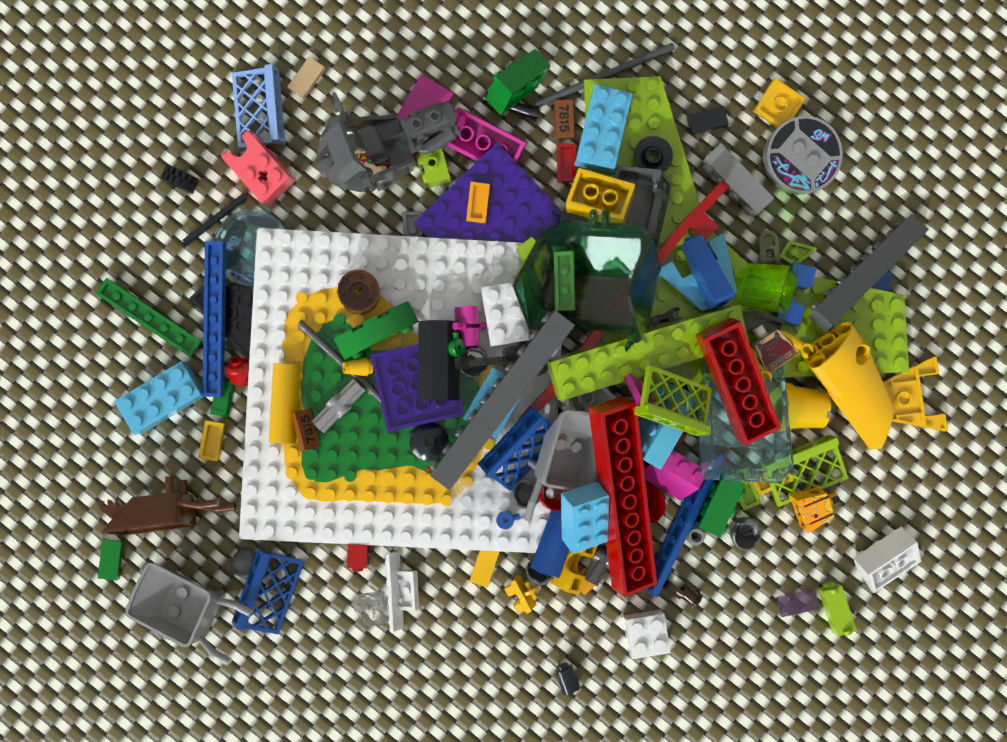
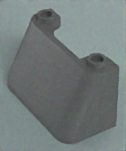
M617 165L616 172L613 173L612 178L635 184V195L623 229L604 225L599 231V242L634 252L655 255L671 193V180L662 170Z

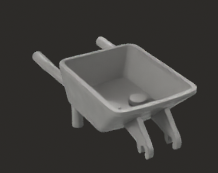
M571 399L564 400L567 402V405H562L564 411L547 430L538 461L534 459L528 461V465L535 470L534 475L537 481L528 501L524 520H532L536 501L543 485L550 488L572 490L597 481L588 402L582 401L581 405L584 407L578 411L573 410Z
M148 563L137 580L125 613L129 619L181 647H189L199 641L213 659L229 666L232 658L214 650L205 637L210 632V627L220 605L233 608L248 617L252 616L254 610L237 601L225 599L226 592L223 590L214 592L179 573L156 563Z

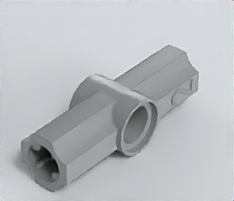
M353 379L340 393L335 394L327 402L326 407L312 422L319 430L325 433L352 408L351 405L366 390Z

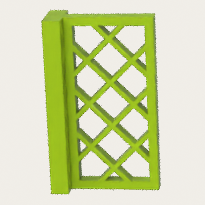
M648 365L645 370L640 406H635L634 415L695 436L710 435L711 426L707 425L712 388ZM652 372L656 373L659 382L655 385L652 381ZM668 379H671L675 386L672 390L669 389L666 383ZM660 385H662L666 393L662 397H660L656 389ZM687 385L690 391L688 395H685L682 386ZM700 390L704 391V397L702 401L700 400L697 392ZM676 391L681 398L677 403L672 395ZM651 392L656 399V402L653 404L648 402L649 393ZM691 397H693L696 406L693 408L688 401ZM666 398L669 399L672 405L670 409H666L663 403ZM684 404L687 413L682 415L679 406ZM698 409L701 413L700 421L697 420L694 414Z
M828 434L759 462L762 470L765 471L778 507L792 502L790 494L797 492L795 489L799 480L807 483L804 490L816 487L824 489L849 479L838 449L840 444L837 437ZM833 449L834 457L832 461L825 460L824 457L827 451ZM812 457L818 458L814 469L806 466ZM822 461L830 464L826 474L818 471ZM795 464L801 466L797 476L789 473L792 465ZM834 466L839 468L841 476L836 478L830 477ZM805 468L813 471L808 481L801 479ZM778 471L783 473L779 483L773 481L771 474ZM817 473L824 476L822 483L819 485L813 484ZM787 475L795 478L791 489L783 486ZM785 488L789 490V493L785 499L780 500V490Z

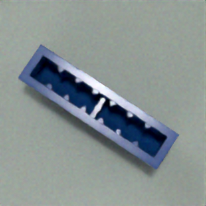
M551 510L530 568L541 574L559 578L569 553V548L562 540L561 510Z

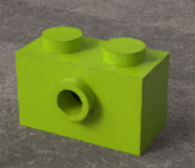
M442 148L434 153L416 154L419 166L423 165L425 172L421 173L424 184L428 183L429 188L451 183Z

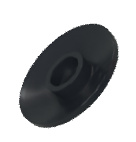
M646 137L637 144L634 150V161L638 168L657 169L665 172L672 163V148L661 137ZM649 155H654L655 160H650Z
M430 422L415 427L410 435L409 443L415 456L425 461H433L437 457L440 458L444 455L442 451L449 440L442 426ZM431 438L433 441L432 445H426L425 440Z

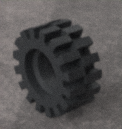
M166 164L160 177L161 180L191 194L194 193L199 179L169 164Z

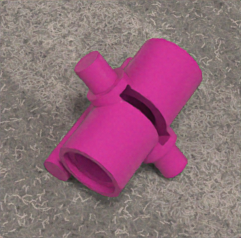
M478 306L455 307V321L458 322H454L452 327L454 330H458L459 339L463 340L465 346H479V332L485 330L487 324L479 320Z

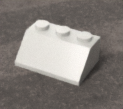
M902 526L890 531L886 537L875 541L871 547L865 551H860L853 558L858 572L873 593L921 562L917 541Z

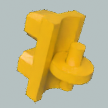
M521 574L516 576L504 588L509 597L516 594L519 600L513 603L517 613L524 611L526 614L530 613L537 605L534 600L538 598L535 593L539 589L538 585L532 586L529 581L524 582Z

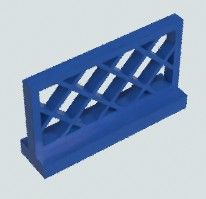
M532 406L477 464L490 478L492 477L511 491L513 486L532 469L528 465V461L531 459L538 461L541 448L537 453L533 454L534 448L542 447L545 434L552 423ZM544 423L543 429L537 430ZM542 435V441L535 442V436ZM530 438V443L524 444ZM529 449L528 455L521 456L522 450ZM516 452V458L510 459L512 455ZM527 461V464L520 468V462ZM515 463V469L507 471L508 465ZM503 466L502 472L496 473ZM514 475L513 479L507 483V476Z
M258 548L239 603L253 609L252 615L257 613L261 620L250 624L248 623L250 617L235 610L232 619L235 628L279 634L304 560ZM270 559H278L280 565L270 570L268 566ZM292 562L297 563L296 569L288 574L285 566ZM283 568L286 576L276 581L273 573ZM271 576L274 583L263 588V579ZM289 580V588L281 592L278 585ZM276 587L279 594L269 600L266 592ZM264 594L267 602L257 607L255 604L256 598ZM282 598L283 606L275 611L272 603ZM270 605L273 612L263 618L259 611ZM275 616L277 619L275 628L267 627L265 622Z

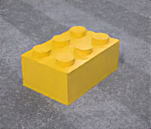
M578 168L566 201V210L568 213L623 229L635 195V184Z

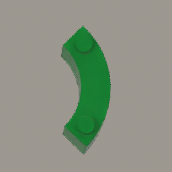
M407 301L362 322L361 325L346 331L335 338L334 341L344 360L349 358L355 360L364 355L363 352L400 332L406 334L414 329L412 326L418 323V319L410 303Z

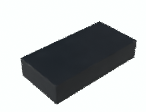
M724 106L690 114L686 117L691 135L729 125Z

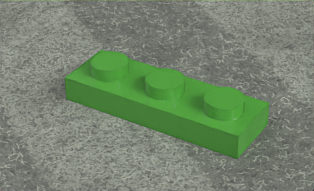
M574 251L554 252L555 310L557 312L576 311Z

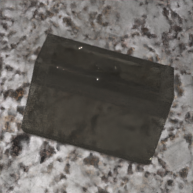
M753 308L744 309L742 313L746 331L754 334L752 329L760 324H763L767 332L773 329L780 330L781 326L786 324V320Z

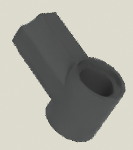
M601 544L598 545L594 557L591 558L592 562L584 574L585 580L597 587L605 572L609 569L607 548Z

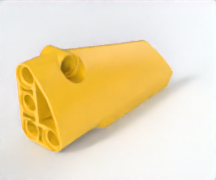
M846 321L811 343L810 345L813 346L814 353L811 350H805L804 352L808 354V358H804V360L827 389L830 397L868 448L882 449L891 427L894 407L871 356L869 346L865 343L850 321Z

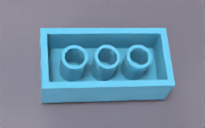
M594 84L574 166L612 175L633 93Z
M181 361L118 398L114 403L133 435L143 434L202 399L203 386L190 364Z
M667 383L670 390H672L675 387L674 385ZM661 385L657 390L660 397L666 394ZM683 389L685 395H688L689 392ZM677 391L672 394L676 403L681 400ZM693 397L689 398L688 401L691 407H695L696 403ZM666 398L663 403L666 409H670L672 405L669 399ZM684 404L680 405L679 409L682 415L686 414L687 410ZM642 417L639 421L643 460L661 470L683 431Z

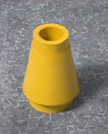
M367 357L343 362V373L368 376V374L373 373L372 361L367 359Z

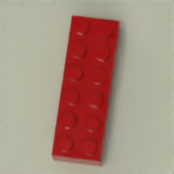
M730 317L695 334L736 439L747 446L781 429L741 321Z

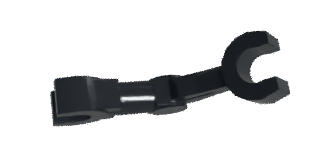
M674 307L665 312V314L651 317L647 329L657 327V324L667 321V323L682 319V317L675 318L673 315L680 308Z

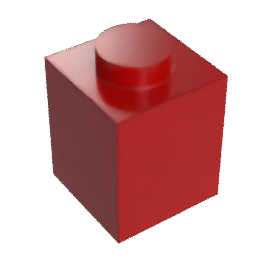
M348 544L347 568H352V571L357 572L366 569L369 566L370 545Z

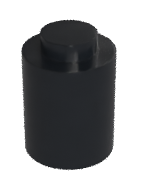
M567 662L559 664L554 672L562 694L568 695L578 691L581 686L573 665Z

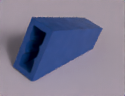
M702 235L687 237L684 239L685 242H683L681 249L709 311L728 304L736 295Z

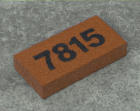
M554 100L555 139H574L573 100Z
M311 408L291 413L300 450L305 451L319 447L320 443L316 427L312 422Z

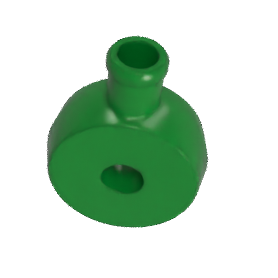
M453 332V339L448 344V351L450 355L460 357L465 352V344L463 340L459 339V332Z

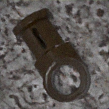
M667 579L663 585V589L675 598L683 599L690 605L691 609L697 607L702 600L703 595L695 593L689 588L690 586L687 583L680 589Z

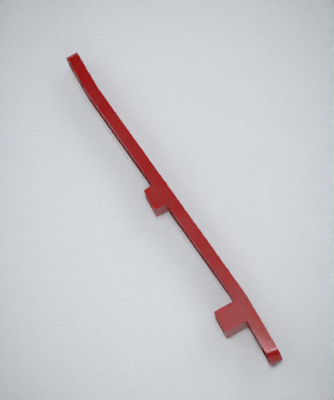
M724 180L682 220L578 350L596 345L614 322L621 327L631 318L636 311L629 303L687 231L696 237L702 235L706 240L719 227L705 212L730 187ZM552 382L519 416V420L532 406L539 412L555 396Z

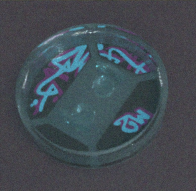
M245 209L232 214L220 225L214 241L226 242V277L247 287L254 286L257 230L259 228L287 229L276 217L258 209Z

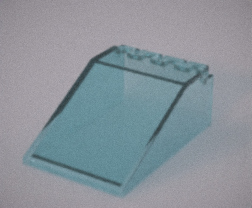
M703 357L702 385L712 388L707 425L711 426V434L699 436L700 473H702V477L705 480H720V474H722L724 481H740V475H742V481L759 482L761 476L763 483H777L778 481L782 482L794 467L783 365L770 372L772 374L771 382L768 378H763L781 429L745 446L735 437ZM701 391V401H702V400H703V397H704V391Z

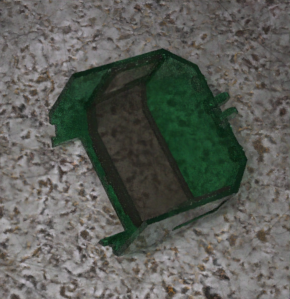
M592 209L589 214L590 222L565 220L541 232L512 285L528 328L532 331L536 328L540 329L543 325L540 321L545 314L555 311L554 252L574 251L576 311L558 313L575 325L573 328L630 334L625 345V352L634 343L637 344L641 341L651 317L661 271L655 240L641 224L610 223L611 216L608 210L602 211V222H599L598 211Z

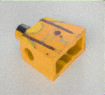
M820 487L790 494L799 525L808 533L834 518L832 506L840 503V498L836 492L827 494Z

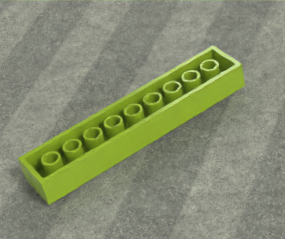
M740 304L722 306L712 311L699 313L549 359L547 366L556 398L563 401L625 382L624 377L629 373L635 377L644 376L646 366L648 365L663 370L702 358L704 356L695 334L730 317L741 321L748 339Z

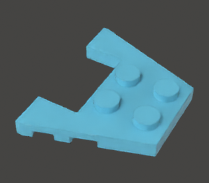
M722 233L708 241L707 245L736 294L737 290L725 235ZM673 262L656 270L660 277L662 276L669 282V285L677 289L701 313L708 309L693 274L682 278Z

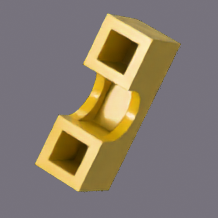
M598 545L574 554L569 550L560 577H554L551 584L565 592L579 595L586 577L579 573L578 562L583 556L593 558Z

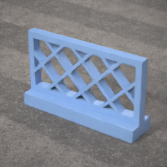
M272 64L265 65V68L232 73L238 147L240 149L247 148L246 143H243L242 135L246 130L251 131L249 128L255 120L261 124L255 133L258 137L265 128L269 130L270 139L262 140L259 137L265 145L285 144L279 69ZM259 74H264L265 80L261 85H258L254 80ZM240 77L249 79L243 88L238 83V78ZM254 83L259 88L251 96L246 91ZM263 91L266 93V99L260 104L256 98ZM245 93L250 99L243 107L240 104V99ZM255 101L260 107L253 115L248 109ZM264 109L267 111L268 117L264 122H261L257 117ZM247 112L252 117L244 125L241 118Z

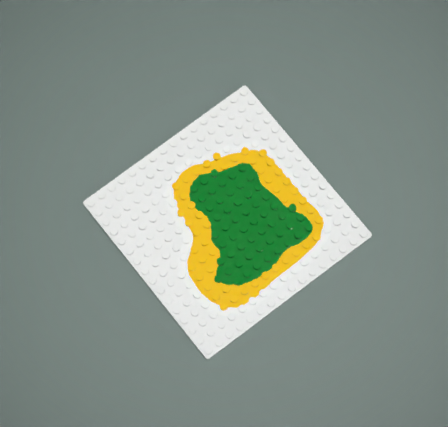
M259 228L257 230L239 537L241 539L536 553L551 510L545 508L539 501L535 506L532 520H524L526 509L516 506L511 498V491L492 477L490 478L477 463L519 421V416L552 382L547 363L521 396L498 438L491 435L450 491L430 476L431 472L426 469V466H431L435 460L425 461L419 459L412 452L409 443L410 435L417 426L387 432L381 403L371 394L369 395L367 390L351 405L352 408L325 433L316 427L320 443L319 447L301 451L298 439H296V443H269L273 363L301 365L298 411L311 408L313 419L326 407L327 402L335 394L340 393L354 379L350 374H344L343 368L297 326L301 320L341 356L342 354L334 341L335 338L361 325L362 322L407 301L410 303L418 321H455V307L478 306L479 320L486 323L481 288L517 282L513 276L518 272L521 261L516 249L523 243ZM538 244L544 251L537 262V272L541 280L526 292L521 287L529 335L534 329H540L543 325L540 321L547 312L552 313L555 311L554 252H565L566 247L564 245ZM357 269L365 270L372 274L378 281L380 288V299L376 308L363 315L352 314L347 311L341 304L337 293L338 283L342 276L349 271ZM356 290V291H355V293H356V298H357L358 296H361V297L364 296V295H363V290H361V291ZM418 323L412 326L414 328L412 331L406 334L400 332L363 352L364 355L360 358L367 357V359H371L370 355L418 345ZM487 328L479 332V347L486 351L489 361L487 369L478 377H468L459 368V392L464 414L491 368L493 367L505 374L504 368L510 361L515 362L518 358V355H516L517 351L523 344L527 346L530 340L490 347ZM561 344L550 359L561 356ZM373 370V373L368 374L366 379L372 385L377 386ZM556 394L539 411L552 424L558 418L559 399L556 398ZM464 415L434 422L445 429L448 440L452 443L456 439L454 435L460 426L468 424L463 419ZM544 423L537 430L543 429ZM542 435L535 436V442L542 441ZM427 438L425 444L428 446L432 445V439ZM530 438L524 444H529ZM541 446L534 448L533 454L537 453ZM529 449L522 450L521 456L528 455ZM516 452L512 455L510 459L516 458ZM527 461L520 462V468L524 467ZM515 463L508 465L507 471L515 469ZM503 466L496 473L502 472ZM532 468L521 480L528 478L536 483L535 470ZM514 475L507 476L506 482L509 483ZM548 487L546 496L550 499L553 497L554 492L552 488ZM502 511H509L513 515L519 513L520 520H515L513 526L509 529H501L496 523V517Z

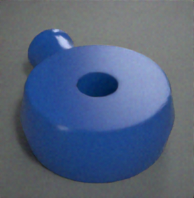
M502 511L496 517V523L501 529H509L513 526L515 520H520L519 513L513 515L509 511Z

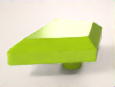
M789 240L781 251L780 258L788 264L793 262L800 263L816 251L817 248Z

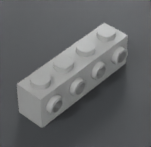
M722 143L701 162L703 170L716 179L717 185L724 180L730 186L727 189L729 197L742 206V210L746 215L755 217L774 199Z

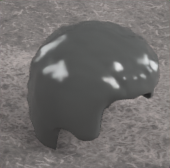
M741 517L733 522L730 529V537L734 545L741 550L748 551L752 550L760 542L761 532L757 520L751 517Z

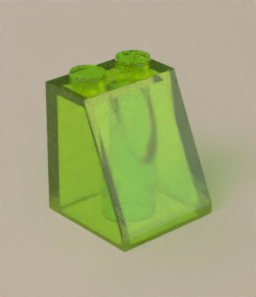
M748 263L747 268L742 273L743 281L741 287L738 288L736 293L737 301L742 306L788 315L799 277L787 265Z

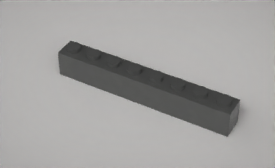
M912 214L906 220L901 218L894 226L897 228L895 231L890 229L882 237L885 240L883 242L879 240L871 248L873 252L871 254L867 252L859 260L861 262L859 266L854 264L848 270L849 276L847 278L842 276L835 283L837 287L834 290L830 288L823 295L825 299L822 302L818 300L810 308L812 312L808 318L825 333L929 230Z

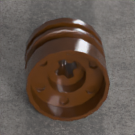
M358 269L349 271L342 276L338 283V297L347 311L352 314L363 315L376 308L380 299V288L378 281L369 272ZM356 290H358V291L363 290V295H364V296H363V297L358 296V297L356 298V293H355V291H356Z

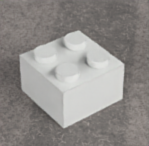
M661 609L623 615L628 651L631 659L671 653L665 615Z

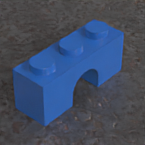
M796 262L785 267L782 275L784 277L783 285L781 284L777 291L779 298L771 310L773 321L792 327L800 325L805 306L799 305L794 301L793 292L796 288L803 290L811 288L817 269Z

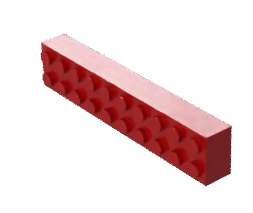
M624 396L590 406L588 410L598 483L609 495L608 542H606L611 586L621 596L627 597L657 585L639 421L638 416L634 415L637 404L635 401Z

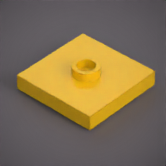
M775 77L753 112L777 127L783 122L794 118L806 98Z

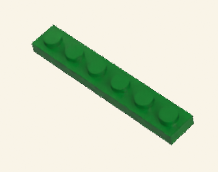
M108 278L103 281L95 293L191 358L203 343L200 339Z

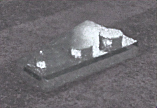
M460 477L452 487L445 514L507 512L511 492Z

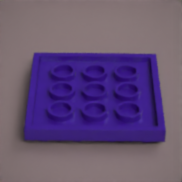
M419 344L370 355L387 432L465 415L460 392L459 400L419 401Z

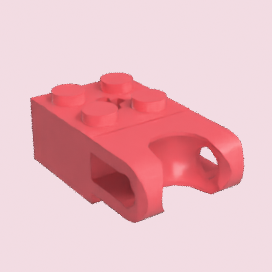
M246 130L242 135L247 145L244 155L238 157L235 153L226 150L221 157L262 204L270 206L297 179L255 133Z

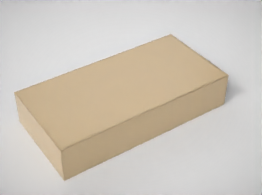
M308 57L287 87L296 95L305 99L326 69L323 65Z

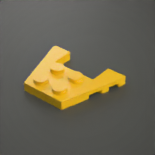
M931 357L910 367L909 372L898 373L883 381L894 407L892 422L938 431H948L946 414L925 416L920 376L939 374L937 357Z

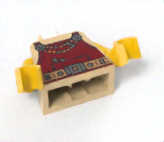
M763 324L752 329L757 340L751 343L750 347L762 378H768L770 382L772 381V374L770 372L798 355L799 350H801L804 358H808V354L804 352L808 349L814 353L812 345L804 344L795 335L784 330L773 329L767 332Z

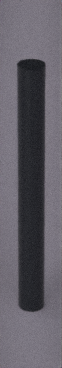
M242 193L182 241L188 246L245 202L247 198Z

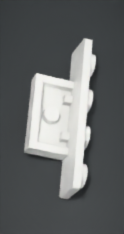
M400 551L387 553L385 560L391 632L404 628L403 610H419L417 570H401Z

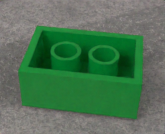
M536 49L530 53L525 52L519 58V61L516 63L515 61L511 62L505 71H499L493 77L494 82L487 89L489 92L485 100L500 115L504 114L540 86L551 65Z
M718 472L693 524L719 538L721 535H724L729 526L727 524L729 518L733 517L736 513L738 500L742 499L746 489L744 487L746 484Z

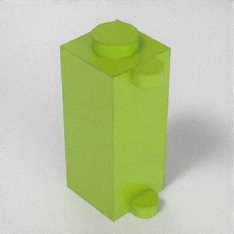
M830 581L824 583L823 587L817 588L832 633L839 637L842 635L848 636L852 632L857 631L842 585Z

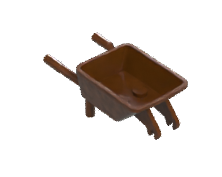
M166 476V493L132 497L124 506L121 505L120 501H116V505H114L112 500L108 499V506L105 507V501L101 500L99 508L112 519L102 529L103 534L132 535L197 526L195 510L219 513L236 510L235 503L220 505L219 499L194 502V496L188 494L187 480H179L180 492H174L173 476Z

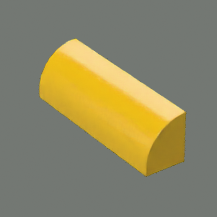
M273 363L269 443H296L297 435L291 413L298 411L301 365Z

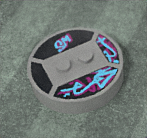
M813 116L791 118L777 126L768 136L763 149L764 170L770 181L786 193L804 195L826 187L839 172L843 157L841 141L836 131L822 119Z

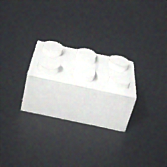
M520 281L482 287L481 295L490 347L529 341Z

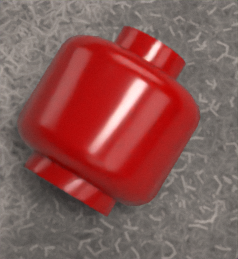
M234 357L226 365V372L232 384L238 386L248 384V359Z

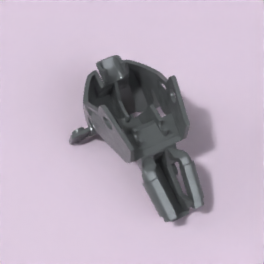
M333 92L334 100L331 101L335 113L340 112V114L327 124L321 134L317 156L324 157L317 160V166L322 177L328 179L336 186L356 192L368 190L373 192L376 188L378 191H381L414 170L416 162L413 153L416 151L421 154L434 153L461 134L459 125H455L457 117L452 104L449 101H441L409 114L407 119L401 120L396 115L352 118L349 112L344 111L336 92ZM441 129H447L444 132L437 135L436 137L429 140L428 142H426V144L421 143L426 141L429 135ZM347 132H355L356 135L347 134ZM354 151H365L376 167L390 163L391 167L374 174L371 168L365 167L357 159Z

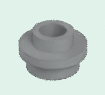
M692 526L686 540L691 545H700L705 539V533L703 529ZM693 532L698 533V537L696 539L692 538Z

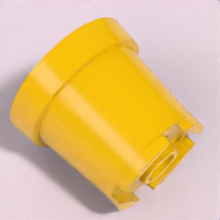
M776 382L769 395L781 429L776 432H785L798 428H824L830 419L826 417L827 411H831L829 394L820 389L798 387L788 382Z

